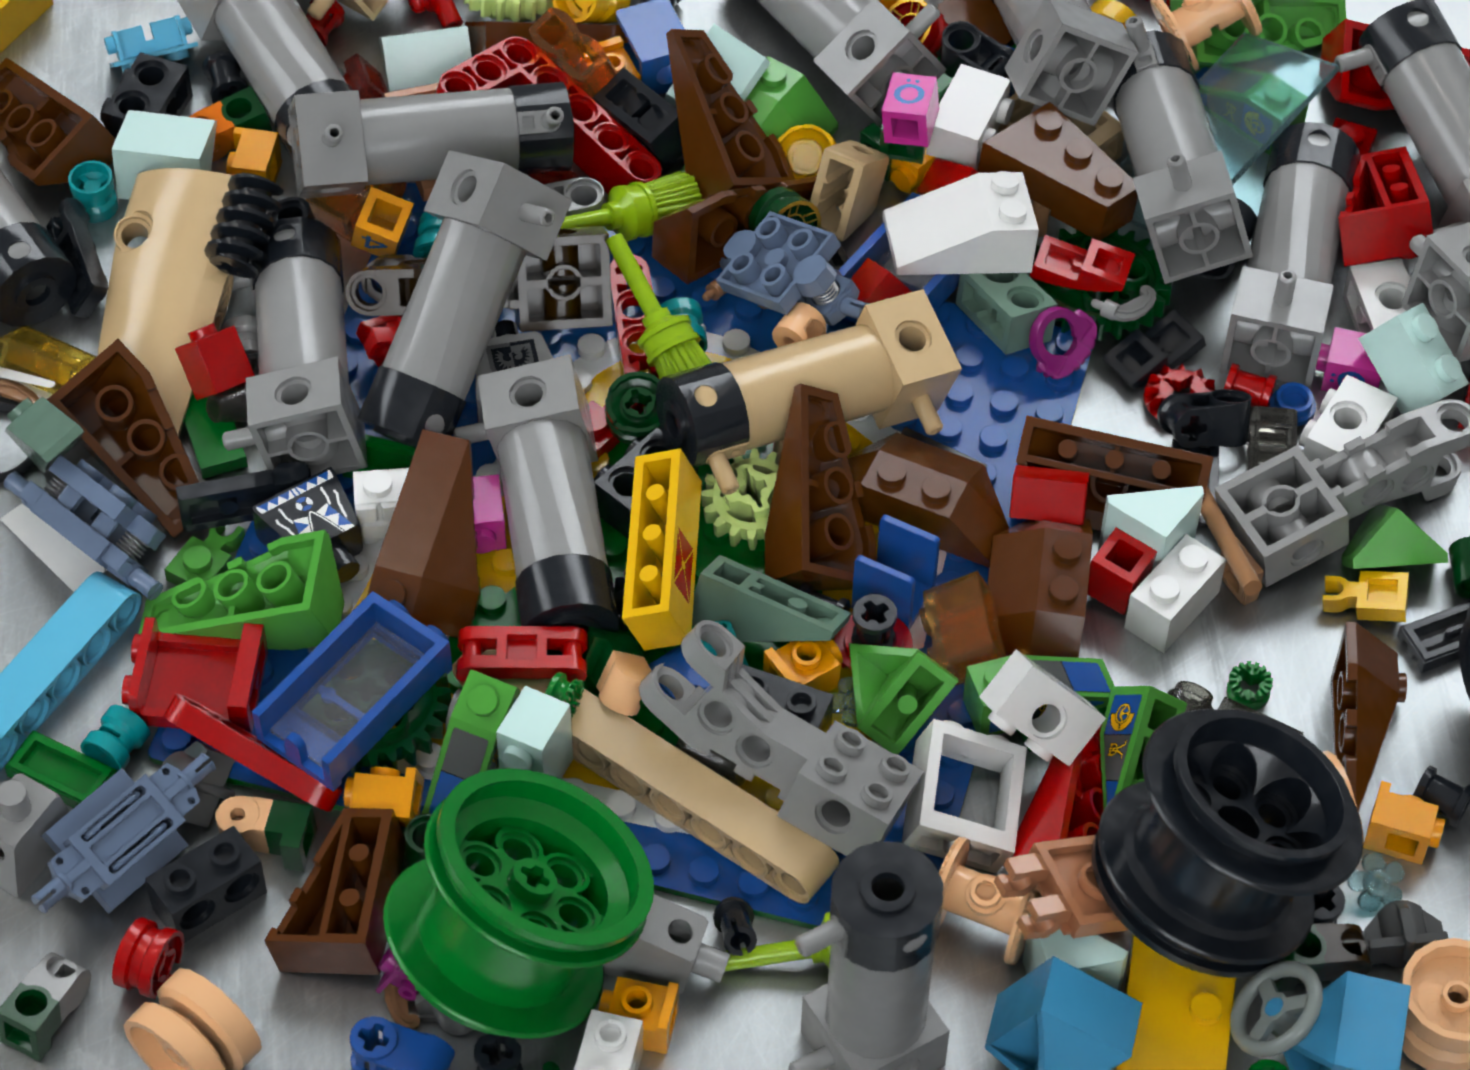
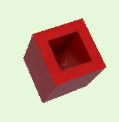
M214 323L198 328L188 333L191 342L175 348L196 400L221 393L246 382L247 377L255 376L234 325L218 331Z
M1115 528L1091 560L1087 594L1120 614L1125 615L1128 610L1130 594L1152 572L1157 551L1122 530Z

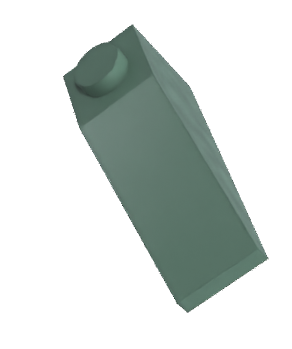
M43 396L34 404L29 398H26L7 415V418L12 423L5 429V432L43 474L60 454L64 456L80 442L84 430L75 421Z
M719 555L699 575L694 593L692 626H696L702 620H727L732 623L737 639L740 642L831 641L849 622L851 612Z

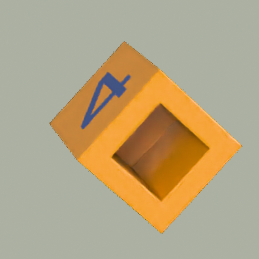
M371 187L355 224L351 246L376 256L396 255L409 225L414 203Z

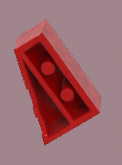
M1406 146L1362 154L1352 179L1353 190L1352 192H1347L1345 198L1346 209L1345 211H1340L1338 217L1344 267L1395 257L1401 259L1418 257L1410 249V241L1416 235L1422 234L1426 237L1433 234L1430 200Z

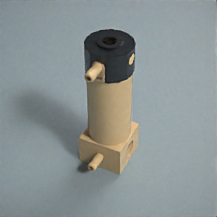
M924 289L866 304L853 327L723 363L714 362L663 376L657 385L656 408L660 428L669 450L681 448L693 468L709 464L722 494L730 495L738 490L739 483L728 459L742 456L747 450L784 440L794 387L796 385L805 384L838 393L845 422L873 415L878 428L883 429L919 418L926 434L934 435L943 428L937 411L962 367Z

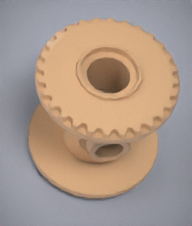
M1150 0L1152 10L1162 32L1171 33L1183 41L1190 53L1191 64L1195 72L1199 70V65L1191 47L1212 36L1211 28L1216 27L1221 31L1241 19L1253 36L1260 35L1263 30L1260 18L1251 0H1184L1182 6L1173 12L1170 11L1163 0Z
M958 837L949 849L939 870L943 881V906L940 926L947 912H951L1008 934L1009 939L1005 950L1004 963L1015 965L1024 952L1026 941L1016 922L1020 916H1030L1026 907L1030 899L1039 898L1042 895L1038 888H1035L1022 897L1002 898L994 883L996 876L983 874L965 867L970 840L965 837Z

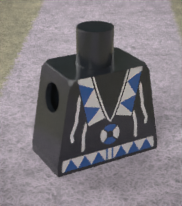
M332 467L251 507L256 536L266 547L267 544L282 537L326 530L330 535L340 583H345L357 575L360 565L354 556L360 554L363 550L361 527Z

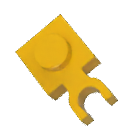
M1360 571L1359 582L1348 581L1341 576H1325V593H1338V595H1323V612L1337 613L1352 608L1356 609L1357 620L1406 622L1409 572Z

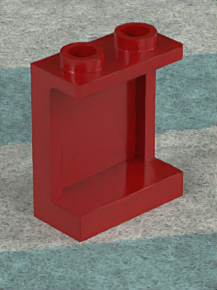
M145 617L142 634H135L132 640L131 660L135 664L132 675H125L123 679L122 704L129 705V709L137 714L147 726L181 729L164 717L172 699L178 693L195 700L252 733L254 725L252 711L258 706L268 657L264 625L244 623L241 639L162 633L158 629L156 618Z

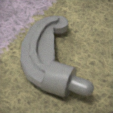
M1143 285L1139 291L1141 296L1120 305L1110 299H1106L1105 302L1093 299L1091 306L1100 310V316L1111 321H1133L1146 315L1154 306L1156 292L1151 286Z

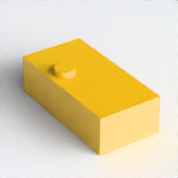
M1132 933L1124 994L1141 1002L1142 1008L1131 1058L1115 1067L1114 1070H1226L1230 1038V1016L1234 1001L1236 978L1213 976L1181 966L1158 954Z

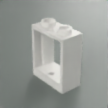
M933 719L915 742L912 765L923 770V773L907 802L902 843L921 852L945 859L954 841L958 837H965L970 840L965 865L996 874L1006 859L1015 853L1027 747L1012 743L1000 735H986L966 729L954 721ZM941 755L1000 773L994 828L934 810Z

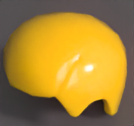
M812 124L790 127L778 138L795 179L817 176L824 149L836 144V141L828 132Z

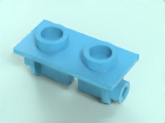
M175 15L171 18L149 23L153 39L147 41L145 40L142 25L120 31H111V36L104 38L108 55L116 53L118 61L109 63L110 68L121 66L122 72H124L126 68H131L140 52L155 57L163 55V58L169 61L190 57L188 48L198 46V42H187L186 35L193 34L189 19L187 17L180 18L179 15Z

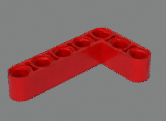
M515 36L506 38L447 70L440 77L435 93L507 88L509 85L564 82L568 91L574 122L573 162L590 178L600 182L607 194L615 186H628V184L637 181L647 183L661 176L662 168L660 162L528 39Z

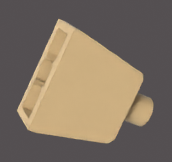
M847 140L824 149L810 202L818 208L821 215V229L834 233L837 239L843 242L874 212L889 163V156L853 140Z

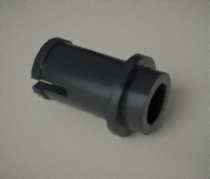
M728 897L722 900L714 910L713 920L715 927L723 935L725 949L732 955L743 956L740 944L744 942L747 952H752L757 943V936L752 927L754 920L753 908L749 902L741 898Z

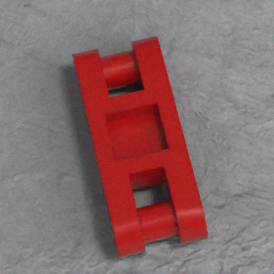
M467 626L458 633L457 647L462 652V657L457 660L456 677L463 683H465L470 669L495 679H552L557 672H563L567 675L570 682L574 679L586 680L587 662L582 658V653L588 647V634L580 627ZM486 650H496V655H482V653ZM548 650H559L562 652V655H548Z

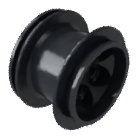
M1200 709L1177 714L1158 726L1145 746L1142 765L1144 781L1121 790L1111 799L1103 811L1092 844V866L1095 879L1107 904L1123 925L1158 954L1181 966L1204 974L1234 978L1254 976L1265 967L1282 962L1305 941L1314 922V895L1325 893L1338 887L1353 874L1363 852L1364 833L1362 822L1349 789L1337 768L1318 747L1292 728L1269 717L1242 710Z

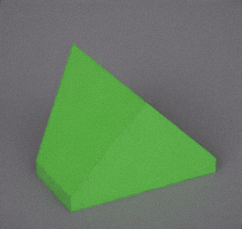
M1380 504L1369 510L1343 552L1341 559L1342 566L1362 569L1448 563V553L1399 508Z
M849 643L857 728L886 750L899 755L958 683V678L919 649Z

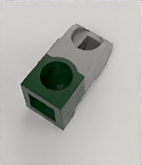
M51 952L47 954L35 968L29 971L0 1006V1041L40 1062L52 1047L51 1037L68 1014L74 1011L83 1001L91 982L90 970L56 953Z

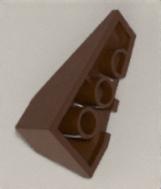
M671 29L668 31L666 37L685 172L695 177V182L698 183L700 188L699 193L702 194L701 199L721 191L794 180V175L781 144L774 134L768 137L765 135L753 117L758 110L749 99L744 102L730 83L733 79V73L705 31Z
M798 384L794 387L765 532V575L796 589H799L804 582H808L814 586V591L853 590L854 561L857 556L862 555L877 562L876 538L873 526H865L859 498L865 496L861 481L854 482L847 457L852 451V446L838 393L805 384Z

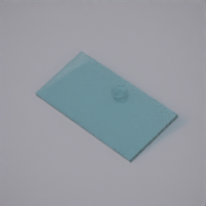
M1244 32L1198 80L1200 95L1218 151L1222 150L1233 185L1340 71L1337 64ZM1128 154L1119 166L1133 179L1135 174ZM1137 199L1133 219L1129 223L1148 230L1139 199Z

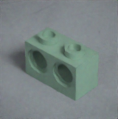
M1027 273L960 274L956 305L1006 355L1030 348L1029 333L1034 320L1045 309L1058 305ZM1055 319L1047 325L1044 331V343L1052 340Z

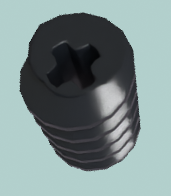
M237 173L231 176L228 182L229 191L225 192L222 199L223 208L219 209L216 216L218 224L213 226L210 232L212 240L207 243L204 252L210 263L222 272L242 278L256 279L259 271L256 267L249 264V261L257 263L264 260V253L254 246H268L270 243V237L260 229L272 230L275 228L276 221L266 213L275 214L281 211L282 205L272 196H280L284 190L278 184L259 175Z

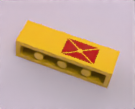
M681 448L635 457L622 620L644 651L681 645L683 638L692 630L702 481Z

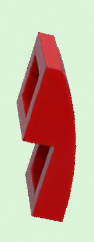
M1045 234L1033 264L1032 273L1029 276L1045 283L1076 290L1095 292L1122 291L1135 253L1092 238L1089 248L1086 250Z

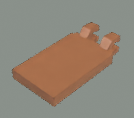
M1095 835L1036 842L1028 854L1006 859L1003 865L1009 875L1005 873L999 874L994 880L1002 898L1022 897L1035 888H1038L1042 897L1030 899L1026 907L1031 916H1020L1016 922L1025 939L1047 938L1059 929L1063 935L1070 934L1072 938L1128 930L1107 904L1095 879L1092 866V844Z

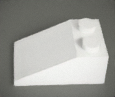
M999 171L996 173H976L883 211V221L896 275L1032 273L1039 228L1023 172Z

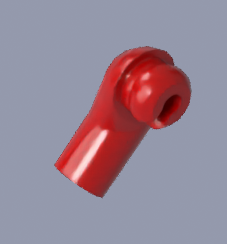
M408 0L411 10L419 14L425 10L436 13L442 28L457 27L463 24V20L453 0Z

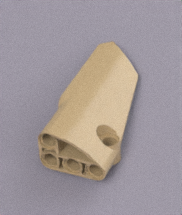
M163 168L137 174L124 218L114 228L113 237L116 244L98 355L117 339L130 350L150 372L179 437L191 397L194 394L175 348L191 342L188 333L198 328L214 323L217 331L221 330L232 294L234 276L222 272L211 264L206 257L204 249L207 243L212 240L210 232L213 226L218 224L216 216L219 209L223 208L222 199L225 192L229 191L228 182L233 175L200 169ZM139 236L147 238L137 248L127 246L133 238Z

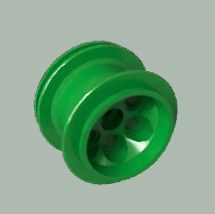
M515 768L494 769L477 773L460 782L433 811L424 834L425 859L414 863L396 878L386 896L383 922L388 945L399 967L424 999L441 1013L468 1028L491 1035L520 1039L547 1038L565 1033L577 1027L587 1019L591 1009L594 1010L603 990V964L612 962L628 952L643 932L647 915L653 903L654 880L648 858L635 835L610 808L597 798L567 781L541 772Z

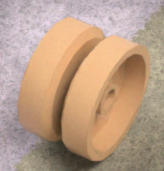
M1458 938L1432 941L1415 951L1404 967L1400 983L1411 986L1402 1051L1411 1061L1426 1070H1470V941Z
M179 968L159 988L157 995L160 1004L145 1002L123 1025L130 1044L151 1070H242L262 1049L259 1035L240 1008L221 989L205 977L189 969Z

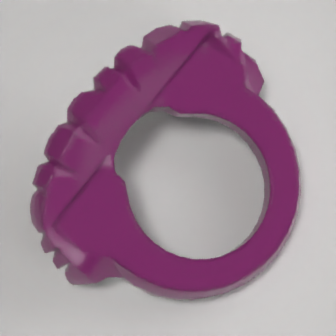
M1053 306L1042 311L1034 320L1029 333L1030 350L1037 360L1036 371L1044 373V376L1047 378L1051 377V379L1058 380L1068 377L1074 371L1079 370L1080 365L1085 363V359L1090 356L1091 350L1095 347L1098 329L1093 318L1081 309L1072 311L1060 306ZM1057 318H1064L1068 322L1073 337L1070 348L1063 355L1049 353L1043 342V335L1047 325Z

